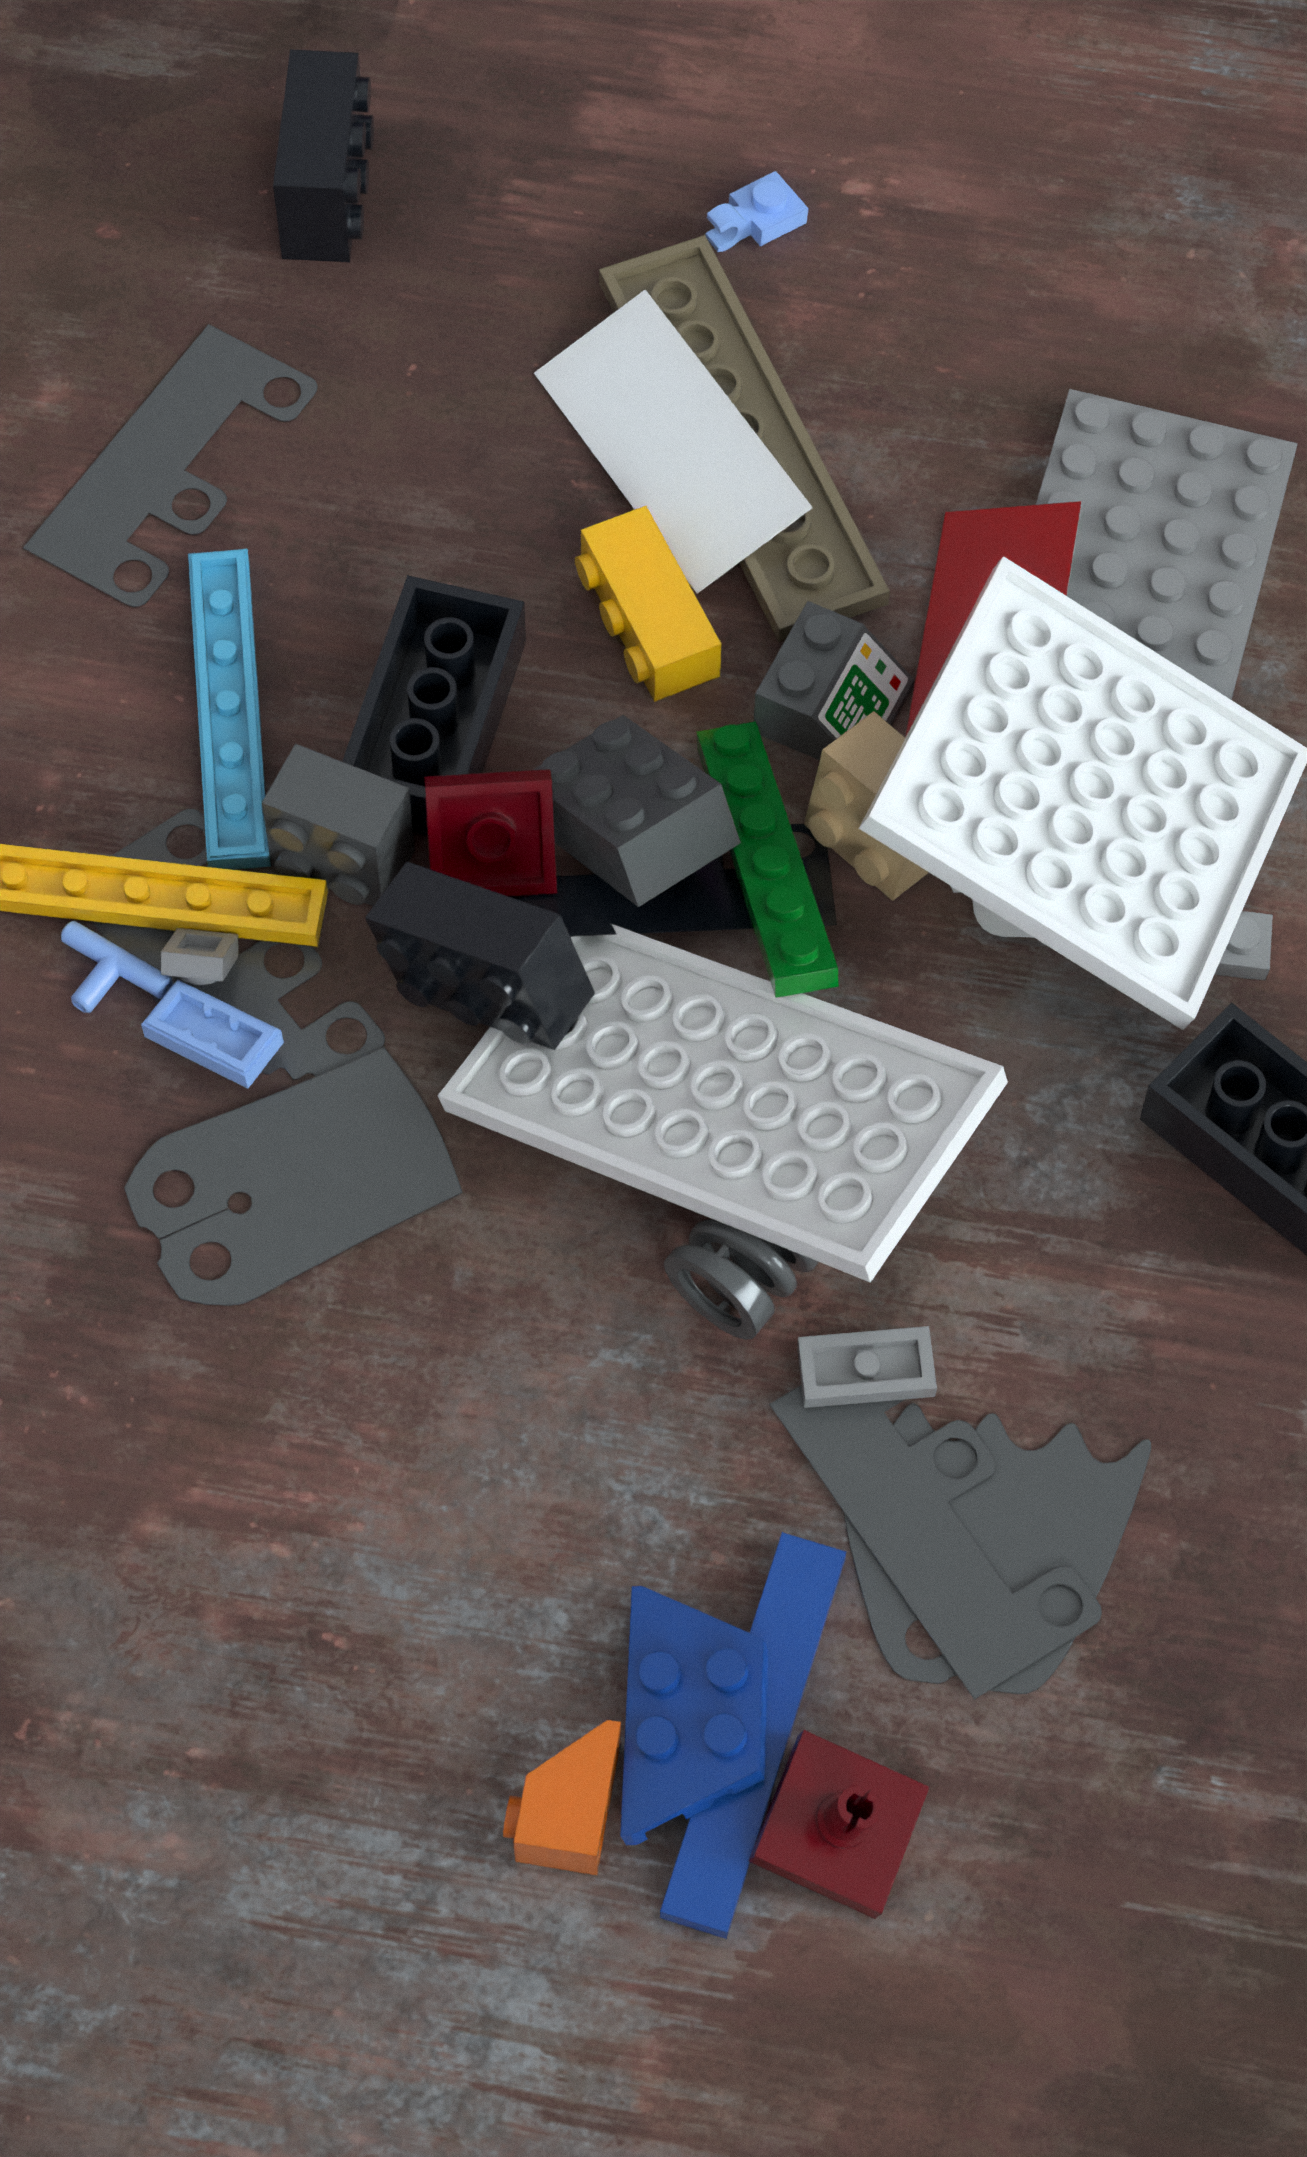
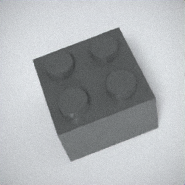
M295 743L262 801L271 865L276 867L285 876L326 880L327 888L331 889L339 898L355 905L366 903L374 906L404 864L410 861L415 852L409 788Z

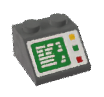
M807 601L755 693L754 721L757 723L761 736L820 760L822 750L873 711L892 726L914 686V678L863 623Z

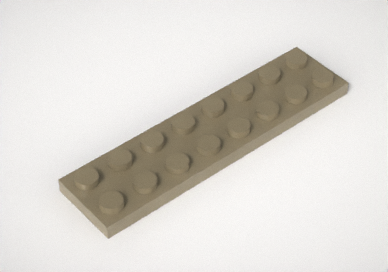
M703 235L599 269V285L613 313L643 290L649 293L813 507L739 562L778 642L786 640L807 601L848 618L889 605L890 590L706 236Z

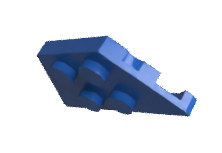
M632 1586L620 1830V1836L626 1846L638 1845L648 1839L645 1834L646 1832L681 1814L684 1815L685 1819H688L710 1808L713 1802L720 1796L737 1794L765 1779L768 1648L764 1639L643 1586Z

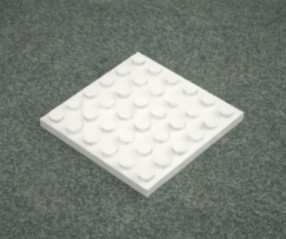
M1003 556L993 568L859 829L1184 1030L1198 1013L1307 763V748Z

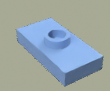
M178 979L141 1024L145 1038L247 1089L284 1043L280 1029Z

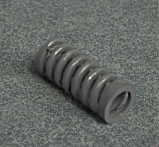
M714 1219L698 1222L689 1234V1245L675 1248L664 1261L665 1272L671 1283L699 1314L719 1329L744 1340L753 1339L775 1313V1306L767 1292L778 1297L791 1296L797 1288V1280L792 1269L799 1272H810L818 1264L816 1260ZM711 1242L720 1243L721 1248L717 1253L714 1252ZM690 1271L704 1277L709 1285L724 1299L719 1306H716L700 1291L693 1281ZM729 1304L739 1312L741 1318L729 1314Z

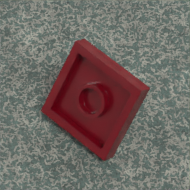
M550 769L424 777L430 870L505 896L557 893L553 793Z
M803 1730L797 1736L748 1862L876 1919L883 1913L930 1787Z

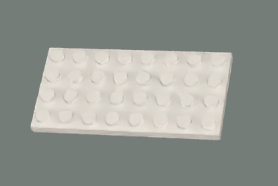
M612 924L617 933L615 935L571 937L595 994L555 1050L533 1042L528 1044L517 1043L508 1038L502 1031L490 1027L438 1095L444 1110L448 1113L871 1282L1008 1081L1004 1067L803 993L775 998L770 981Z

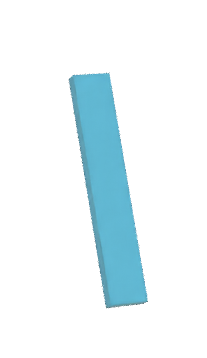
M248 549L188 554L208 867L231 870L270 867V853L262 808V801L266 796Z

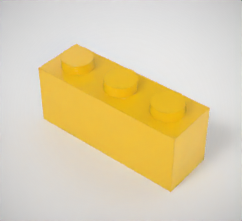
M647 506L581 529V555L575 557L579 578L587 591L595 589L601 600L599 610L605 628L610 636L619 635L626 647L624 649L625 662L635 683L644 681L655 702L720 677L721 642Z

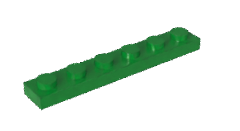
M756 721L696 731L697 750L704 772L721 783L741 842L729 851L775 998L839 987L838 966Z

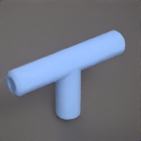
M76 921L67 923L61 932L63 943L98 963L71 996L73 1005L84 1013H91L119 976L158 999L163 998L173 985L172 977L161 975V971Z

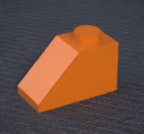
M606 1720L528 1773L525 1778L522 1797L510 1795L505 1815L503 1837L514 1839L515 1862L597 1876L621 1746V1722Z

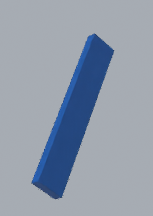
M782 1532L750 1630L751 1634L763 1638L768 1648L765 1779L737 1794L720 1796L713 1802L710 1808L690 1817L660 1910L661 1919L727 1939L750 1866L748 1861L762 1828L845 1563L846 1551Z

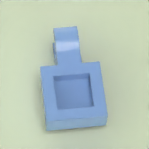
M774 171L730 193L729 204L718 205L709 211L707 219L715 228L706 232L705 236L717 252L730 249L737 242L750 235L759 246H762L806 224L808 207L783 178Z

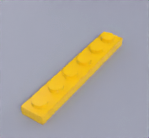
M0 844V911L176 931L177 928L232 933L238 934V938L318 947L328 895L326 880Z

